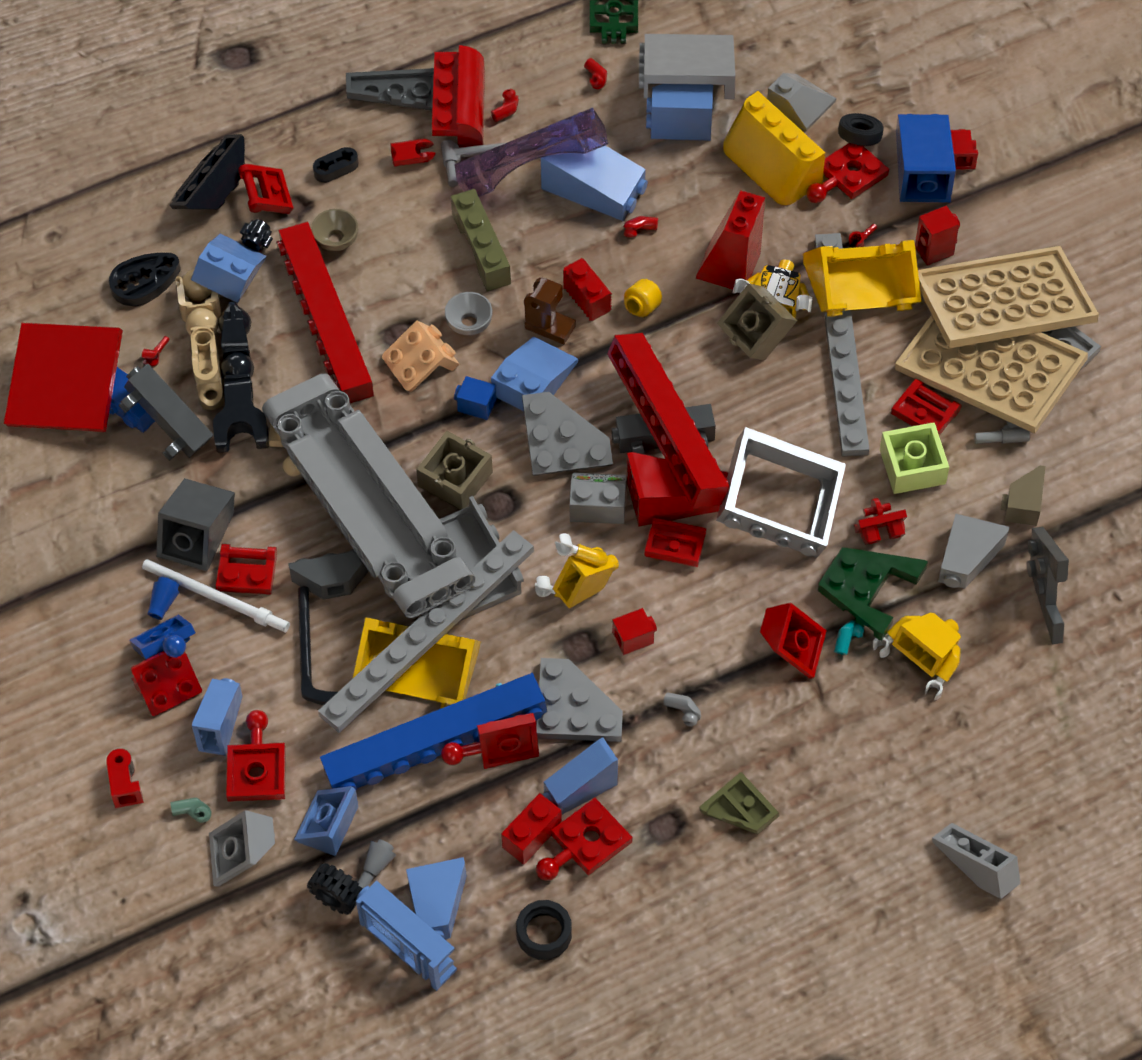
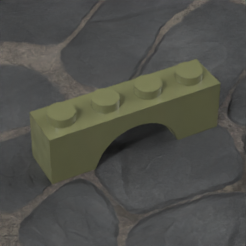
M472 189L452 195L451 207L453 218L460 233H465L471 245L477 270L486 291L510 285V264L476 190Z

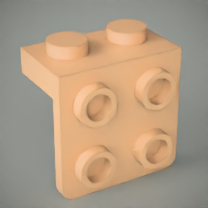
M417 320L382 355V359L403 388L409 392L415 390L439 365L451 371L460 365L454 357L456 353L453 348L447 343H443L440 339L442 336L441 332L432 324L428 326Z

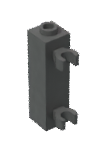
M146 364L142 369L139 366L135 367L126 376L129 380L124 388L130 394L121 400L118 406L125 413L137 403L143 407L174 441L162 453L169 461L181 450L190 458L213 437L212 432L149 364Z
M711 404L685 407L708 447V441L715 440L716 429ZM641 414L616 417V427L611 428L613 444L618 443L620 453L634 452L644 454V450L659 448Z

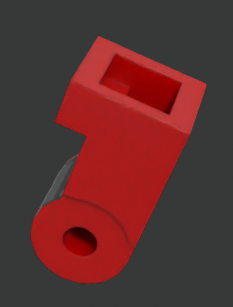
M125 749L111 751L107 756L106 762L111 797L115 808L144 803L139 781L132 782L135 767L130 753Z

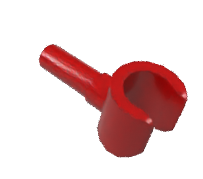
M872 224L862 233L859 231L852 232L849 235V245L857 240L859 242L856 244V247H864V240L877 229L876 224Z
M164 336L154 350L143 349L142 358H144V365H158L161 350L169 342V337Z

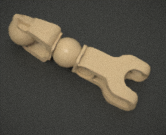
M192 269L183 278L177 276L175 279L178 303L182 320L186 322L185 328L191 337L192 365L200 405L203 409L214 410L224 404L223 385L215 336L219 323L217 318L221 315L220 299L218 293L191 280L194 269ZM211 294V298L207 299L203 304L193 305L192 302H187L186 297L193 301H202ZM209 390H214L218 395L215 399L208 400L205 398V393Z

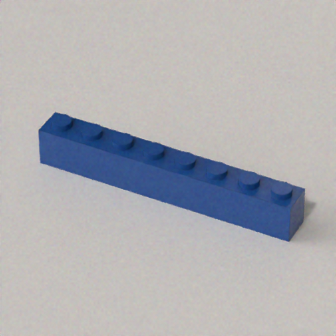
M530 673L322 755L320 759L332 789L348 786L357 789L367 784L375 785L385 777L405 773L410 767L420 763L427 764L434 761L441 755L442 748L448 743L454 742L464 746L473 742H479L477 725L530 713L534 714L536 721L547 712L546 701L534 674Z

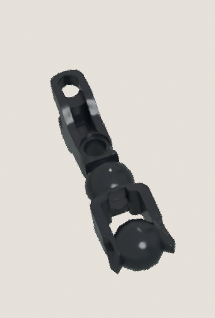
M229 302L225 311L220 315L218 323L219 330L222 333L221 346L224 359L221 365V374L224 378L225 407L213 419L214 442L217 453L228 452L231 439L239 433H248L253 436L257 449L269 448V430L266 416L260 409L254 406L251 378L254 373V364L251 360L247 334L250 331L252 321L249 314L240 308L236 302Z

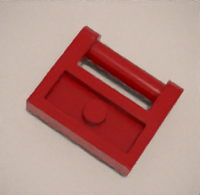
M244 164L239 167L238 172L240 178L244 180L249 198L248 207L251 212L291 213L294 207L282 169ZM253 177L258 179L263 198L258 196Z
M915 379L894 404L891 414L911 426L935 422L938 434L940 435L950 421L958 415L962 405L956 401H949L923 386L924 382ZM917 395H920L921 397L927 399L928 401L932 402L933 404H935V405L939 406L940 408L944 409L945 412H943L942 410L936 408L935 406L931 405L930 403L924 401L923 399L919 398Z
M221 544L216 590L220 592L271 595L277 561V547L268 546L267 549L231 547V544ZM230 558L266 560V565L230 563Z

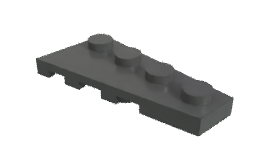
M434 68L346 73L347 99L432 110Z

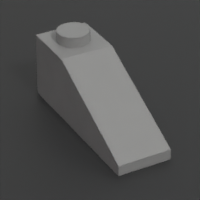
M953 823L932 837L933 843L979 888L1002 899L1021 884L1017 856Z

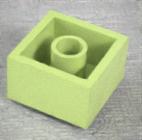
M935 422L882 432L880 452L894 494L946 484L949 464Z

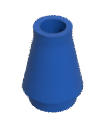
M159 577L158 581L153 583L150 606L147 612L150 617L158 620L163 619L165 613L179 594V584L166 577Z

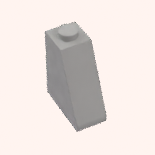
M955 514L938 582L952 588L960 587L965 589L1005 546L1009 527Z

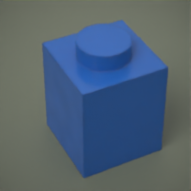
M468 376L465 377L462 385L457 386L454 394L458 412L488 420L497 399L495 384Z

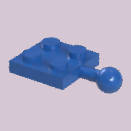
M178 614L129 641L133 649L145 659L151 658L163 651L168 656L176 658L185 652L186 643L190 640V636L196 632L192 624Z

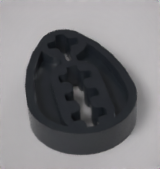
M150 253L133 257L118 264L109 276V285L114 299L122 305L136 307L147 304L169 288L180 273L181 267L178 256L173 253ZM143 275H146L147 277H150V278H149V279H145V278L142 277V276H143ZM135 281L139 284L135 286L134 284H130V282ZM123 286L125 289L127 288V290L123 291L119 288Z

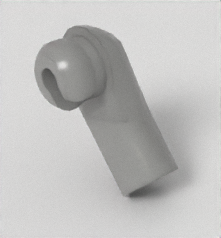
M666 693L664 705L681 709L685 714L682 718L684 724L691 727L695 726L698 720L701 719V711L692 699L684 695Z

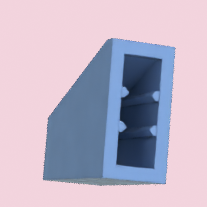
M227 678L211 680L192 723L198 751L227 755V745L230 744L243 697L240 683Z
M602 737L546 779L543 782L544 793L542 795L560 808L563 815L618 785V759L605 739Z
M464 857L406 869L415 914L444 939L451 938L467 877Z

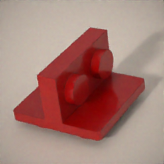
M163 651L130 669L133 678H131L133 684L142 695L152 716H156L202 692L186 652L179 657L173 658Z

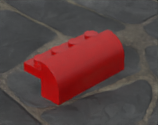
M459 45V52H434L432 136H457L459 148L483 145L485 61L482 54L472 47Z

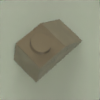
M1040 465L1010 484L1008 494H1003L1001 501V510L1005 511L1004 521L1037 526L1041 512L1046 466Z

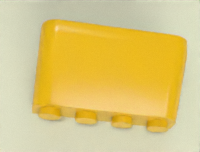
M759 91L749 96L724 139L723 151L775 202L780 205H791L806 195L807 188L811 184H822L826 152Z

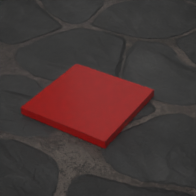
M21 323L4 424L11 427L106 432L123 330L116 327Z

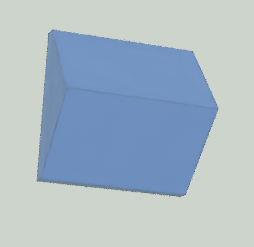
M348 786L317 790L294 840L300 844L336 856L359 807L356 789Z

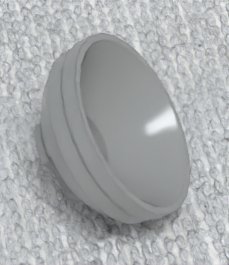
M459 293L448 301L445 307V318L449 327L458 334L475 335L484 331L490 325L492 306L489 300L479 293ZM466 317H473L477 322L472 326H466L462 323V320Z

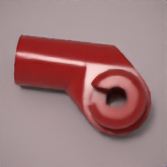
M589 58L584 64V68L592 74L589 82L592 88L602 89L607 82V70L593 58Z
M638 216L628 220L623 225V228H625L623 234L625 237L635 238L637 236V229L657 230L658 218Z

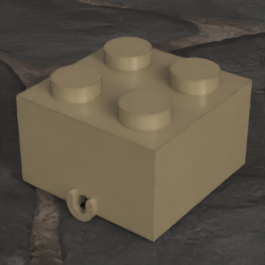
M748 283L717 324L730 337V343L734 346H739L749 358L766 360L797 320L764 286Z
M446 431L416 469L418 487L462 510L469 504V497H474L493 473L492 455L476 447L471 439L463 440Z

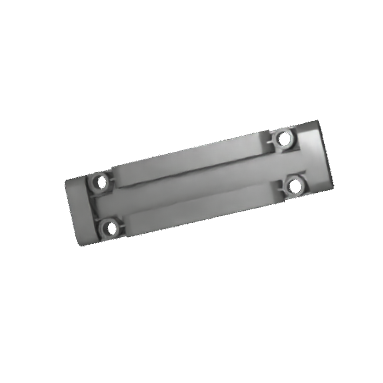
M319 374L268 399L263 404V413L280 436L282 446L287 449L294 465L374 578L378 577L381 580L385 593L395 600L407 618L419 616L467 591L474 585L476 581L474 574L456 552V545L451 538H448V534L441 521L360 410H353L348 395L339 390L328 374Z

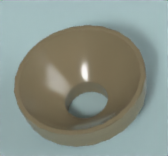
M329 209L323 211L314 219L311 230L318 246L329 251H339L348 248L355 242L358 235V223L356 218L346 210ZM337 233L343 236V239L339 242L329 240L332 234Z

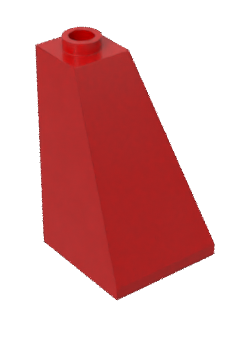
M634 452L627 453L626 482L638 527L651 525L653 518L672 521L719 511L720 505L692 508L665 459ZM721 471L724 477L727 479L728 472Z

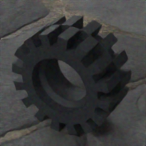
M328 863L320 864L307 883V888L310 889L309 892L316 895L315 898L317 900H321L325 906H330L331 910H337L340 914L344 913L345 915L351 914L356 906L357 896L363 889L358 886L359 883L352 880V876L344 874L342 869L337 870L336 866H330Z

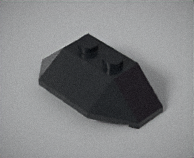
M242 134L225 135L220 140L219 145L215 146L201 160L174 194L170 204L172 209L216 210L223 206L226 197L239 185L241 178L238 169L241 165L245 164V145Z

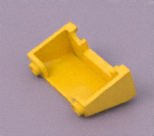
M914 240L900 241V244L897 245L888 243L880 246L842 249L838 247L833 248V246H823L802 254L803 264L821 312H827V317L843 315L842 311L897 307V311H906L913 309V304L922 302Z
M365 617L353 678L409 626ZM445 634L385 691L441 702L440 708L466 699L481 641Z

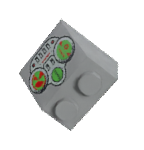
M573 473L570 490V522L624 524L627 475Z

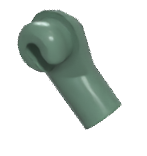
M198 798L170 802L173 816L188 814L200 823L207 822L211 817L210 807Z

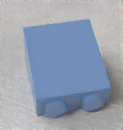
M661 84L652 87V98H647L646 129H651V139L711 141L713 84Z

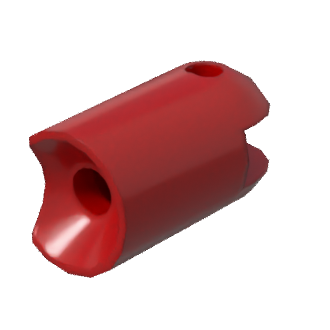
M425 138L390 143L393 166L397 167L431 161L436 153L430 151L421 153L420 150L430 148L434 143Z

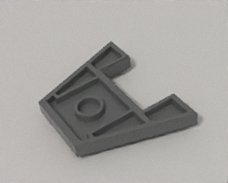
M1043 526L1032 528L1031 540H1028L1030 560L1026 563L1029 577L1033 579L1052 645L1063 643L1064 621L1056 606L1057 586L1059 582H1065L1068 579L1069 559Z

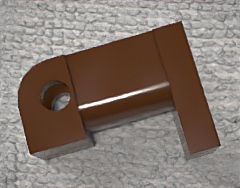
M538 278L533 285L534 292L527 294L524 298L525 329L565 345L576 327V320L556 312V307L563 297V285L546 278Z

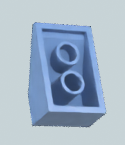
M219 234L207 244L199 256L191 280L238 303L267 256L227 236Z
M533 336L505 358L491 377V383L496 385V398L524 411L522 395L550 392L554 395L578 363V358Z

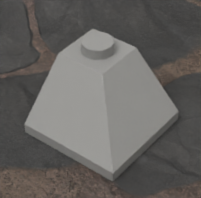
M783 73L768 88L767 99L804 131H807L836 102L834 96L798 74Z
M245 810L209 833L214 886H221L255 865L275 844L272 817Z

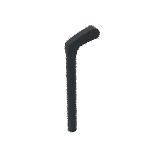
M302 586L298 588L301 695L307 701L325 705L338 692L319 690L312 685L309 588Z

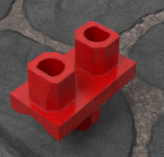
M878 498L871 499V507L863 509L865 517L870 515L874 517L858 520L857 524L854 525L855 533L861 534L865 545L880 542L881 538L878 528L885 526L889 539L903 537L905 535L904 520L907 518L906 510L883 514V512L891 511L890 503L881 505Z

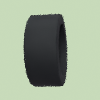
M537 900L528 904L520 911L516 920V935L520 948L528 956L538 960H550L560 956L568 948L572 939V921L567 910L559 903L551 900ZM538 916H551L559 921L561 935L555 942L550 944L532 942L527 935L528 923Z

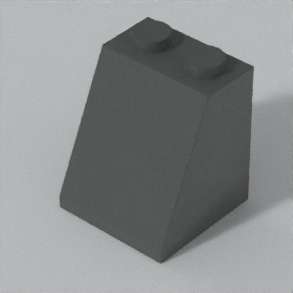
M184 478L158 512L156 557L208 571L233 517L235 492Z

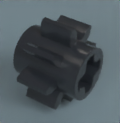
M258 219L251 220L249 224L245 223L240 231L243 235L241 237L243 245L255 251H262L263 247L268 248L273 240L270 236L272 233L270 226Z

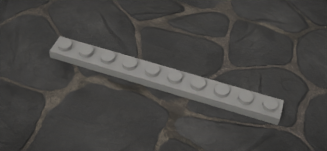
M841 233L815 234V249L823 246L843 248ZM851 310L842 311L843 315L827 317V312H825L824 320L842 457L869 455V442Z
M513 530L471 569L476 581L470 589L424 612L318 710L319 717L340 733L534 552V546Z

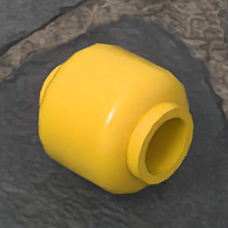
M648 279L636 281L624 293V305L627 311L638 317L648 316L662 302V293L658 285Z

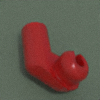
M514 89L505 90L502 94L504 98L502 106L491 111V116L495 122L509 117L516 112L519 98Z

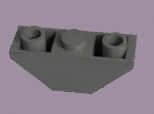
M354 549L349 552L329 553L318 558H304L288 563L292 582L300 587H308L309 592L323 600L351 595L368 573V569Z

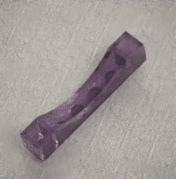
M590 108L454 164L457 183L464 192L475 189L478 197L494 191L499 182L513 170L532 160L562 153L586 154L608 145L605 125L594 108Z

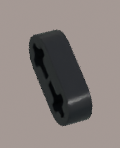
M344 147L318 158L313 163L315 179L326 183L353 172L359 164L358 154L353 148Z

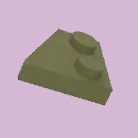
M742 772L699 807L700 811L705 815L755 834H759L780 816L779 812Z

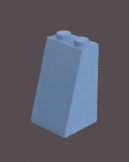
M566 122L561 124L541 156L542 190L621 221H624L628 212H633L639 194L643 195L647 188L648 181L645 180V169Z

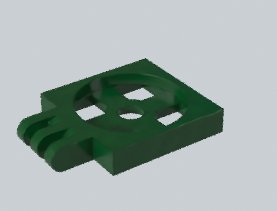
M590 0V33H602V44L607 43V36H611V44H616V36H621V44H626V33H638V0H626L631 5H623L619 0H609L605 5H597L602 0ZM612 7H616L619 9V11L616 13H612L609 11V9ZM595 14H606L609 17V22H598L595 19ZM621 15H633V19L629 23H619Z

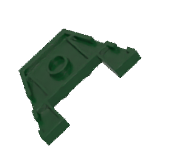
M842 547L819 582L818 592L842 611L847 610L856 617V622L862 627L867 626L874 632L873 636L882 641L892 626L894 617L873 609L870 605L890 574L917 585L927 569L928 561Z

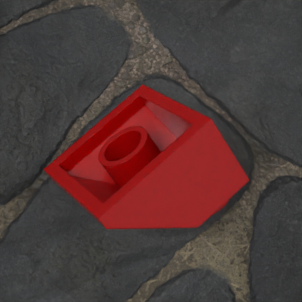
M791 602L766 608L760 629L762 636L775 653L809 679L815 677L827 630Z

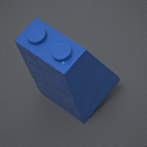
M898 114L896 142L900 202H951L956 166L949 115Z

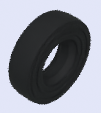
M861 113L844 115L840 119L838 134L843 140L860 146L878 144L882 139L884 126L880 120Z

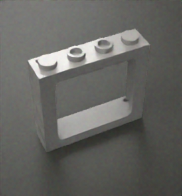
M745 427L736 440L727 476L730 487L719 507L716 521L725 524L729 528H737L748 532L756 538L773 541L778 546L789 547L800 551L806 556L818 558L828 544L846 464ZM747 455L759 457L820 481L821 486L809 534L735 508Z

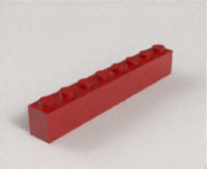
M308 221L280 229V241H276L280 256L285 255L287 259L284 261L288 276L293 275L294 277L292 286L296 296L301 295L302 300L299 302L303 315H309L310 320L307 323L310 333L318 338L315 344L319 355L325 356L326 361H323L326 374L332 375L334 383L339 390L348 395L350 404L373 397L371 377Z
M643 333L615 335L607 355L691 507L701 508L721 505L730 487L728 480L718 467L716 459L712 456L705 440L697 430L694 420L688 414L683 401L679 398L673 383L667 377L651 345Z

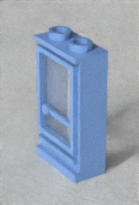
M377 880L370 887L366 886L360 891L356 900L360 925L365 926L368 931L419 975L422 973L424 980L429 978L431 987L437 991L457 971V968L453 965L454 961L448 957L455 948Z

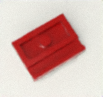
M653 518L644 556L698 567L707 528Z

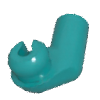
M851 620L841 627L837 635L834 652L847 655L851 638L853 636L861 638L865 626L862 627L855 620Z

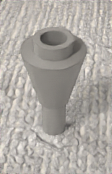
M381 839L377 843L374 841L370 842L363 868L364 872L358 880V886L362 888L369 886L372 879L393 860L396 854L392 852L394 849L392 845Z

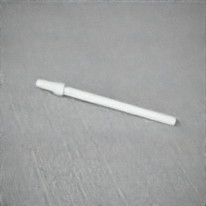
M148 559L142 565V569L159 577L174 580L186 589L254 618V622L266 627L269 625L285 633L290 627V622L272 615V611L263 607L258 609Z

